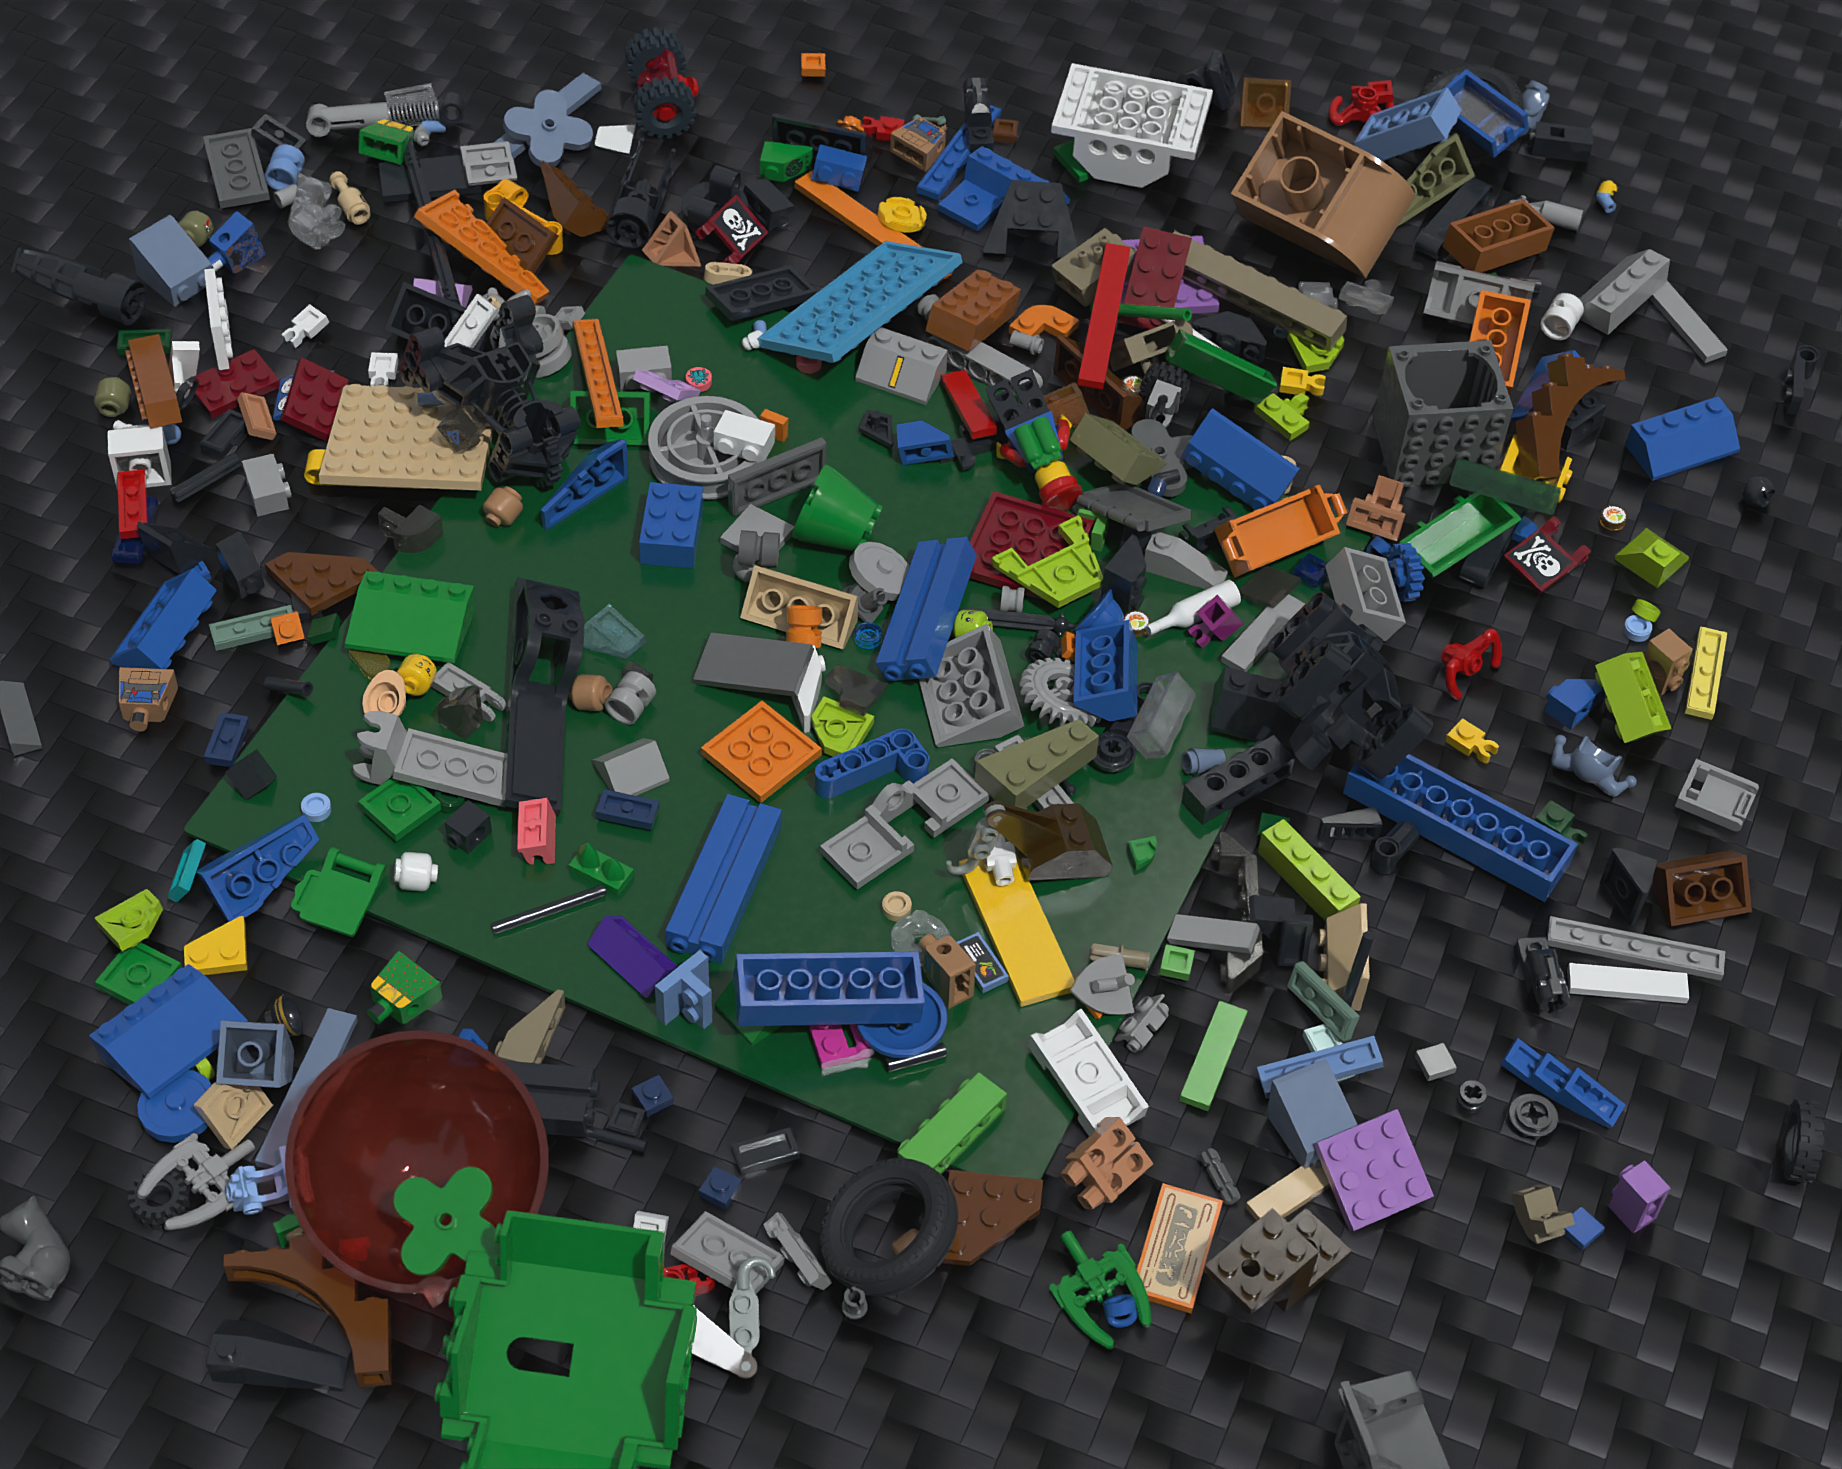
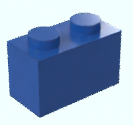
M820 145L811 180L859 192L867 156Z

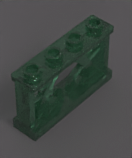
M1458 458L1450 480L1451 486L1549 515L1554 514L1561 493V487L1462 458Z

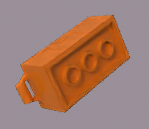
M1318 484L1247 515L1227 521L1214 528V531L1233 576L1236 578L1340 534L1337 523L1348 512L1340 493L1336 495L1323 493L1321 486ZM1327 498H1330V500H1331V502H1332V505H1333V507H1334V509H1335V512H1336V514H1337V517H1336V518H1335L1334 515H1333V512H1332V510H1331V508H1330V505H1329V503H1328V501H1327Z

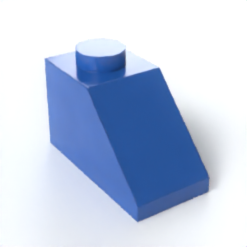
M924 421L897 424V442L902 465L954 457L950 436Z
M1566 679L1559 686H1553L1547 693L1546 699L1548 701L1545 712L1571 730L1604 700L1605 690L1603 687H1600L1596 679Z

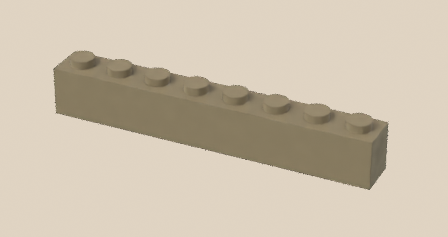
M1174 231V232H1173V234H1178V235L1190 237V236H1188V235H1186V234L1183 235V234H1181V233H1179V232H1177V231ZM1192 239L1182 278L1328 351L1333 349L1346 331L1347 316L1340 310L1332 309L1322 304L1318 299L1310 298L1300 293L1296 288L1288 287L1278 282L1275 278L1257 272L1253 267L1245 266L1231 256H1225L1215 251L1209 245H1203Z

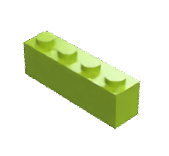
M1284 819L1262 832L1258 853L1325 922L1328 917L1359 904L1361 896Z

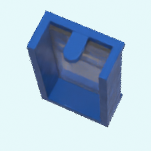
M1467 69L1460 75L1455 76L1444 87L1449 89L1462 109L1456 124L1453 126L1488 151L1493 158L1529 129L1528 114Z

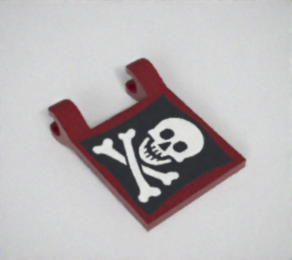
M737 195L731 198L695 232L700 239H703L714 230L732 252L721 263L737 264L768 233Z
M1556 517L1550 518L1540 529L1503 556V559L1540 594L1576 566L1585 563L1588 555L1591 553V550L1586 545H1582L1570 556L1550 537L1557 533L1558 526L1561 524Z

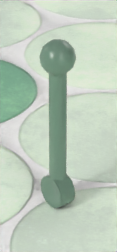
M914 115L913 120L923 118L928 122L937 123L938 125L946 122L944 116L928 118Z

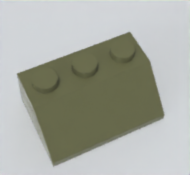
M1085 413L1069 439L1077 445L1076 450L1086 457L1091 456L1094 458V464L1104 471L1109 470L1112 472L1111 477L1122 485H1125L1126 482L1138 485L1162 469L1167 463L1114 421Z

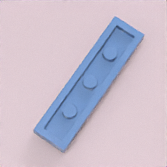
M1370 1036L1257 1067L1266 1099L1270 1098L1272 1080L1323 1059H1326L1336 1080L1382 1068L1383 1060L1375 1037Z

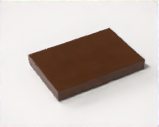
M505 197L502 198L486 223L507 245L505 250L511 256L516 255L521 260L519 265L524 270L531 271L533 274L559 237Z

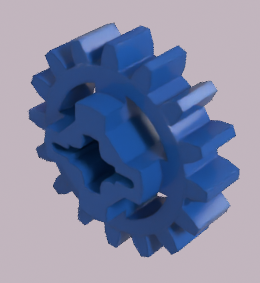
M1411 543L1394 544L1393 547L1389 548L1390 555H1386L1399 601H1414L1416 597H1420L1419 590H1423L1422 583L1425 580L1422 574L1424 566L1421 565V556H1416L1417 548H1412Z

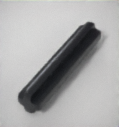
M236 453L229 454L171 488V497L176 502L183 501L242 465L241 459Z

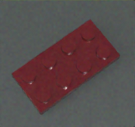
M1143 226L1123 304L1175 307L1192 238ZM1122 316L1119 319L1120 325L1145 331L1167 324L1161 319Z

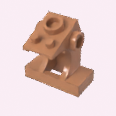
M1379 475L1373 495L1367 494L1365 500L1354 498L1346 525L1397 541L1406 515L1402 513L1403 505L1399 504L1404 483Z

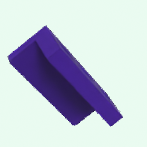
M622 915L604 916L588 942L590 948L645 998H651L655 992V985L678 968L673 961Z

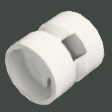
M1568 293L1559 294L1554 298L1540 323L1541 329L1548 337L1555 340H1564L1571 335L1584 312L1580 299Z

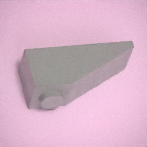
M1158 531L1153 532L1145 551L1146 572L1205 590L1224 582L1228 574L1227 570L1182 539Z

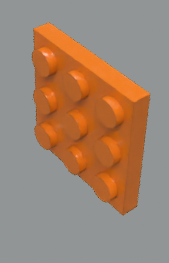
M760 701L701 747V755L757 801L762 803L822 755V748L764 701Z

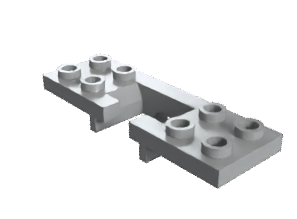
M950 759L914 784L909 780L902 785L897 783L887 785L880 792L874 803L865 809V816L820 845V853L856 889H859L914 852V844L906 836L901 837L888 824L889 821L918 803L932 817L925 822L924 829L934 838L988 802L989 794L954 759Z

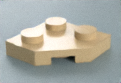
M213 1083L194 1104V1107L224 1148L233 1150L273 1106L260 1086Z

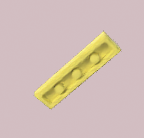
M1700 626L1685 714L1710 720L1713 719L1727 638L1726 632Z

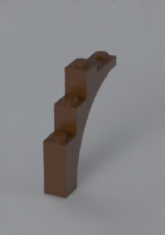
M1572 353L1558 355L1557 360L1548 363L1550 383L1542 384L1541 389L1531 392L1534 412L1525 414L1526 418L1515 421L1523 483H1545L1560 477L1559 454L1561 438L1566 421L1574 406L1593 388L1607 387L1626 380L1625 370L1613 369V366L1594 368L1592 364L1585 365L1584 357H1573Z
M306 1233L299 1237H289V1249L270 1248L259 1252L240 1250L233 1254H224V1269L228 1281H256L277 1285L301 1294L319 1306L338 1325L349 1343L359 1388L392 1385L391 1312L388 1299L370 1297L364 1301H358V1279L355 1267L336 1265L331 1269H326V1249L322 1235Z

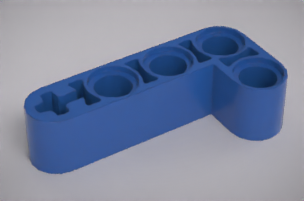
M896 729L819 763L815 768V792L822 798H833L894 770H898L906 782L910 780L914 784L928 774L929 755L910 730Z

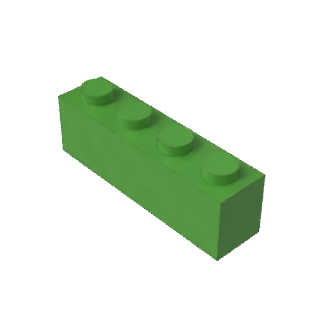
M979 1072L971 1080L966 1079L959 1087L957 1094L951 1100L946 1099L939 1107L938 1113L931 1120L926 1119L911 1140L906 1139L897 1150L898 1158L923 1162L942 1174L1005 1110L1007 1093Z

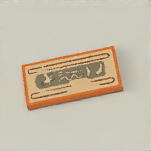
M1162 1184L1137 1268L1149 1301L1192 1313L1221 1211L1222 1200Z

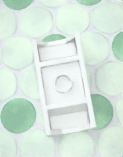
M1082 1009L1076 1011L1064 1024L1046 1034L1035 1033L1031 1035L1028 1043L1029 1049L1042 1068L1050 1070L1079 1113L1078 1121L1089 1137L1098 1129L1097 1124L1104 1117H1121L1126 1126L1145 1116L1149 1107Z

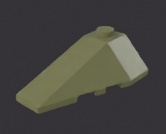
M1454 134L1438 144L1407 180L1416 196L1398 226L1475 176L1458 134Z

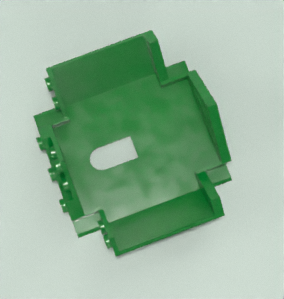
M507 1210L503 1224L498 1223L496 1227L495 1243L500 1244L496 1254L469 1250L465 1274L461 1275L458 1287H453L450 1293L449 1307L454 1308V1325L451 1335H445L442 1346V1355H446L447 1372L444 1382H438L435 1393V1402L440 1403V1417H444L441 1438L469 1442L467 1455L470 1456L469 1461L463 1462L461 1469H636L637 1466L670 1469L673 1449L677 1450L678 1440L682 1435L686 1390H688L690 1362L696 1335L698 1316L696 1315L697 1307H693L696 1281L664 1277L665 1232ZM519 1337L574 1344L569 1377L515 1368L510 1364L507 1357L509 1345Z

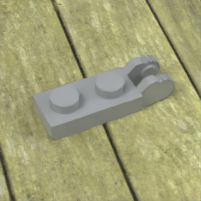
M449 662L437 672L436 678L431 687L470 711H475L480 718L488 722L493 721L496 715L489 706L487 707L483 703L485 700H487L490 706L499 711H503L507 707V702H505L503 697L492 691L491 687Z

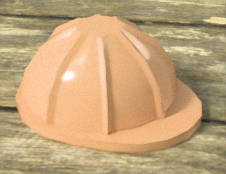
M384 670L372 679L363 695L362 705L365 714L370 711H383L398 716L402 714L406 707V691L404 680L399 673L393 670Z

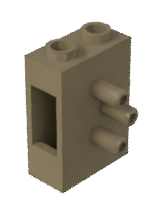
M1106 228L1051 265L1055 283L1084 307L1089 306L1095 300L1106 243L1127 246L1117 234H1112ZM1128 246L1131 247L1125 280L1131 276L1137 253L1132 246Z
M1175 320L1113 344L1109 356L1113 372L1140 363L1145 375L1151 365L1153 366L1154 363L1161 365L1158 355L1163 353L1165 357L1179 329L1193 335L1190 323ZM1165 357V360H1166L1167 365H1168V367H1169L1170 362H1168V360H1167L1166 357Z

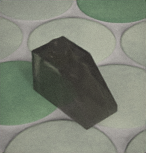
M476 685L455 689L447 697L442 698L437 706L439 724L464 740L483 723L480 690Z

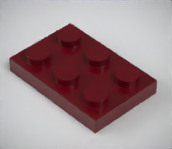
M255 349L229 360L230 369L219 370V367L215 366L194 376L199 379V386L194 397L211 419L227 412L228 409L232 410L238 407L237 398L241 392L262 396L279 388L280 380Z
M301 357L295 369L281 420L328 442L342 390L348 384L349 379Z

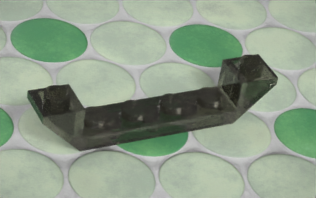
M1220 832L1218 843L1213 844V861H1218V872L1237 873V885H1242V892H1239L1238 906L1239 909H1244V916L1240 917V922L1252 923L1250 921L1249 896L1259 895L1257 858L1228 833ZM1259 930L1251 954L1227 953L1225 964H1220L1219 980L1220 982H1225V994H1232L1259 971L1263 955L1261 930Z

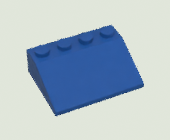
M187 964L160 985L152 988L149 993L135 1003L127 1006L124 1011L110 1021L102 1024L89 1037L102 1062L150 1099L219 1048L221 1020L248 1022V1020L204 974L190 964Z

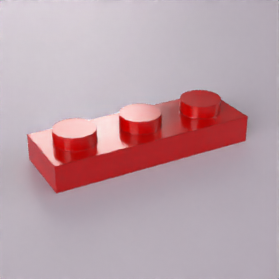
M145 469L117 472L121 539L140 537L137 529L138 521L148 523L147 477Z

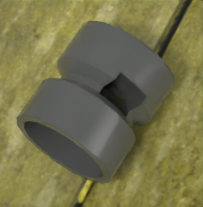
M741 530L738 564L754 566L759 562L762 567L777 568L780 533L764 532L762 536H758L756 531Z

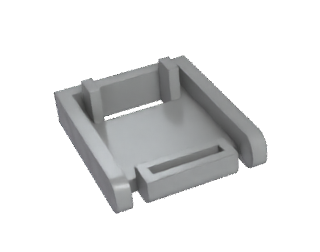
M1696 759L1675 807L1733 831H1740L1759 786L1755 782ZM1693 779L1704 783L1701 791L1690 788Z

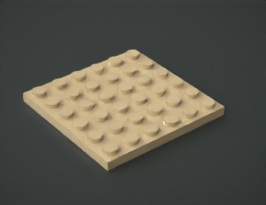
M359 384L346 385L342 390L320 469L319 481L320 484L481 491L494 428L478 426L462 420L457 415L459 408L450 402L444 405L418 406L417 393H425L422 388L408 386L387 387L385 385L371 388V386H361ZM447 430H448L450 433L453 432V431H455V430H458V432H459V444H458V445H457V444L455 443V441L451 438V436H447V434H448V433L446 432ZM455 433V434H452V436H453V437L455 438V440L457 441V435H456V433Z

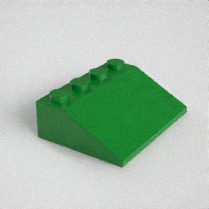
M366 571L358 588L345 648L406 657L412 654H419L428 657L430 660L455 663L475 613L474 586Z

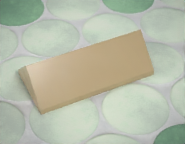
M754 565L740 618L786 632L790 628V625L786 622L787 606L809 605L822 607V624L818 626V629L822 631L821 643L840 649L845 648L858 621V596Z

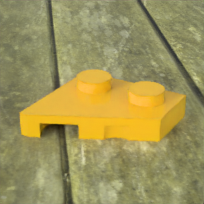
M244 916L237 917L185 945V966L190 964L204 975L247 970Z

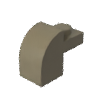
M1538 1184L1511 1193L1518 1220L1526 1235L1534 1243L1538 1244L1565 1235L1564 1228L1575 1225L1572 1212L1558 1210L1551 1186Z

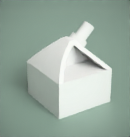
M117 420L113 425L114 430L108 431V455L117 490V472L145 469L147 487L172 485L171 461L163 426L150 429L148 424L133 426L131 424L126 425Z

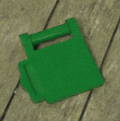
M331 847L321 872L316 870L307 871L304 879L295 886V897L291 902V907L294 912L300 914L302 921L353 937L379 885L385 877L387 865L382 863L374 865L342 854L340 849ZM338 864L370 875L371 879L370 882H366L333 869Z

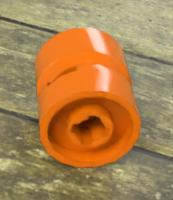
M809 605L787 606L786 622L790 625V628L786 630V641L812 644L815 648H820L822 631L818 629V626L822 624V607Z

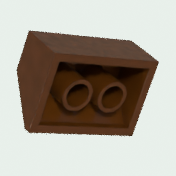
M1729 850L1656 864L1652 878L1653 890L1669 926L1752 912L1746 855Z

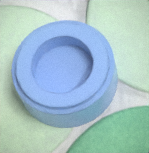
M1639 615L1628 617L1623 627L1625 636L1636 642L1647 640L1652 630L1651 622Z
M322 793L309 794L301 802L302 814H305L311 822L323 821L331 814L330 800Z

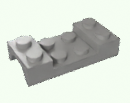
M1437 261L1424 313L1473 324L1481 290L1531 300L1535 283L1513 278L1496 277Z

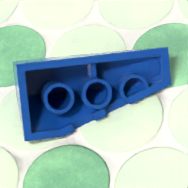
M624 439L607 442L586 455L541 509L542 527L545 530H548L629 478L627 442Z
M303 814L198 869L196 874L210 898L228 922L240 916L245 918L260 908L267 896L283 882L282 879L294 866L298 865L320 839L307 816Z

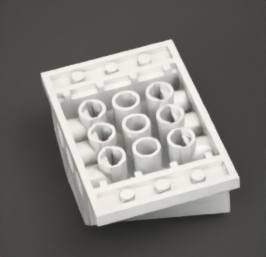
M1072 63L1052 123L1051 133L1075 137L1073 156L1095 179L1142 188L1168 174L1173 156L1183 159H1195L1213 90Z

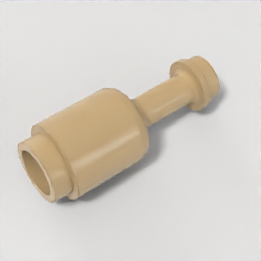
M342 172L333 173L330 176V183L333 188L340 191L338 204L349 221L355 224L365 223L370 217V207L358 189L347 186V177Z

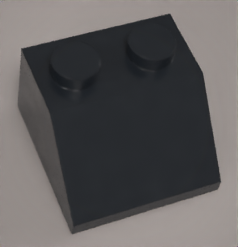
M1133 534L1104 568L1101 597L1109 589L1112 590L1113 599L1120 606L1125 617L1133 612L1134 609L1138 610L1141 607L1145 598L1142 593L1147 583V578L1145 577L1147 565L1138 538Z

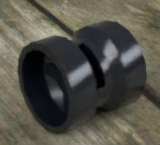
M1039 630L1033 638V643L1025 651L1026 659L1030 663H1035L1039 659L1044 660V658L1053 659V654L1061 646V640L1057 634L1050 630Z

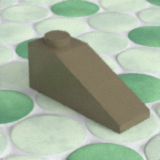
M558 989L508 1030L504 1041H499L497 1044L495 1059L541 1064L565 1009L564 991Z

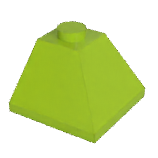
M1646 528L1615 555L1614 559L1658 588L1688 561L1689 556Z

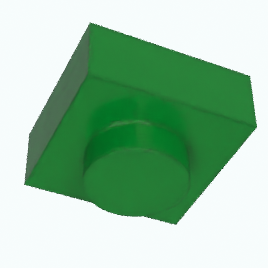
M304 1211L298 1214H288L280 1221L273 1223L281 1248L289 1246V1237H299L302 1234L311 1233Z

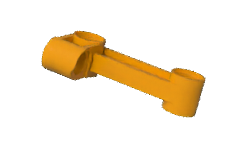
M503 179L498 185L484 194V212L487 220H489L502 198L505 197L559 236L547 253L548 255H555L563 250L562 226L555 221H546L523 208L528 199V192L523 187L508 179Z

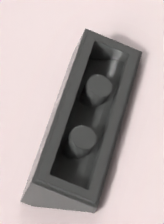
M0 681V710L14 756L41 749L42 744L24 683Z

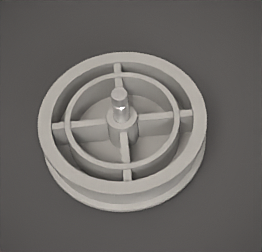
M716 396L691 397L670 405L655 418L649 430V462L654 475L661 483L703 487L704 499L727 497L728 475L754 465L757 462L714 450V430L725 410L758 419L757 416L747 407L736 401Z

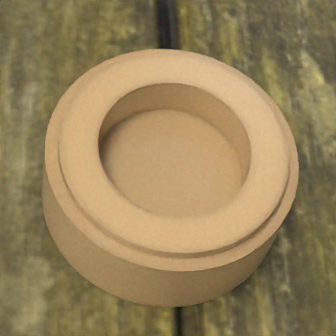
M895 891L884 897L882 912L887 919L903 921L911 914L912 902L907 894Z

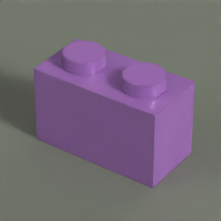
M1643 1161L1636 1167L1629 1165L1619 1174L1620 1181L1612 1190L1613 1196L1608 1205L1633 1234L1657 1218L1671 1189L1646 1161Z

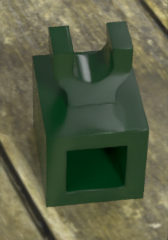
M1551 800L1535 818L1536 822L1572 841L1577 840L1583 844L1588 836L1582 830L1571 828L1575 814ZM1577 843L1578 845H1577V848H1576L1575 853L1578 851V848H1579V845H1580L1579 843Z

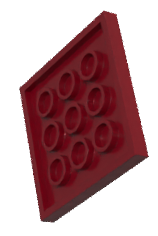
M993 491L970 540V544L977 556L969 578L1001 588L1003 586H1009L1010 589L1017 590L1019 587L1025 588L1024 595L1046 601L991 565V559L1013 548L1024 563L1030 566L1070 546L1059 534L1058 527L1059 524L1077 515ZM1081 517L1082 527L1089 538L1094 526V520Z

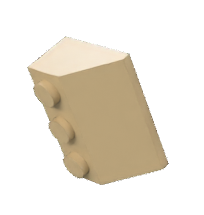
M1360 903L1328 917L1324 929H1319L1318 947H1323V954L1319 956V971L1324 972V979L1322 980L1340 997H1342L1362 935L1368 931L1367 904ZM1369 956L1351 1006L1353 1010H1361L1369 982Z

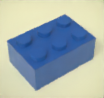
M650 482L639 540L640 564L694 568L704 510L703 487Z

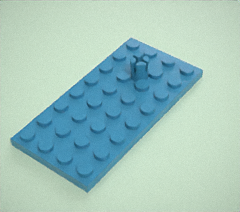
M885 241L757 338L759 347L835 363L847 352L856 348L865 338L873 335L874 331L888 323L897 313L905 310L910 303L920 298L924 292L937 285L938 281L951 274L956 267L963 263L961 254Z

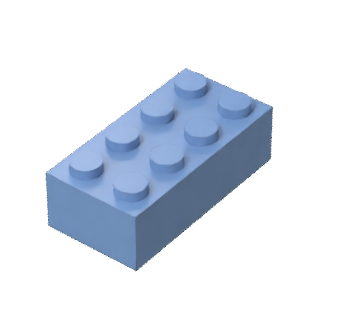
M1444 88L1371 114L1354 144L1356 147L1385 162L1391 157H1400L1408 151L1414 149L1421 150L1429 144L1441 143L1446 140L1451 128L1456 124L1462 109L1449 89Z

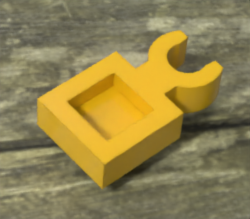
M1283 367L1279 392L1298 395L1300 393L1305 394V391H1310L1314 395L1322 396L1326 377L1323 375L1311 377L1308 376L1307 370Z
M1463 718L1447 734L1445 742L1467 756L1473 751L1477 754V758L1486 764L1491 756L1486 751L1496 755L1499 748L1498 744L1494 741L1484 740L1485 732Z

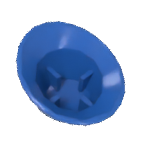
M1111 589L1100 598L1073 632L1124 621L1122 609L1113 599Z

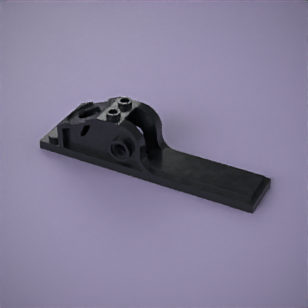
M517 577L514 585L502 806L519 809V802L548 798L555 815L558 817L562 804L565 711L568 695L578 673L582 658L585 619L583 611H581L578 591ZM542 636L556 639L553 654L555 676L552 685L529 681L538 658Z

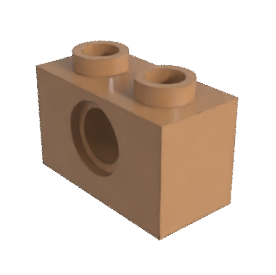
M1670 629L1651 639L1644 655L1660 696L1669 690H1676L1682 684V676L1690 664L1689 658L1693 650Z

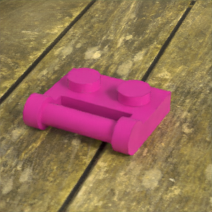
M841 1024L807 1025L822 1069L866 1059L875 1052L862 1039L856 1024H850L856 1046L852 1048L848 1047Z

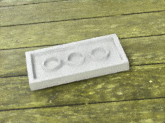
M215 268L205 269L210 325L219 370L230 369L228 358H233L222 278H216Z

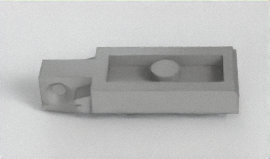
M777 1212L763 1224L769 1237L782 1243L783 1246L780 1249L783 1255L790 1262L796 1263L800 1269L797 1274L808 1287L815 1286L824 1290L832 1283L831 1278L802 1237L793 1230L783 1214Z

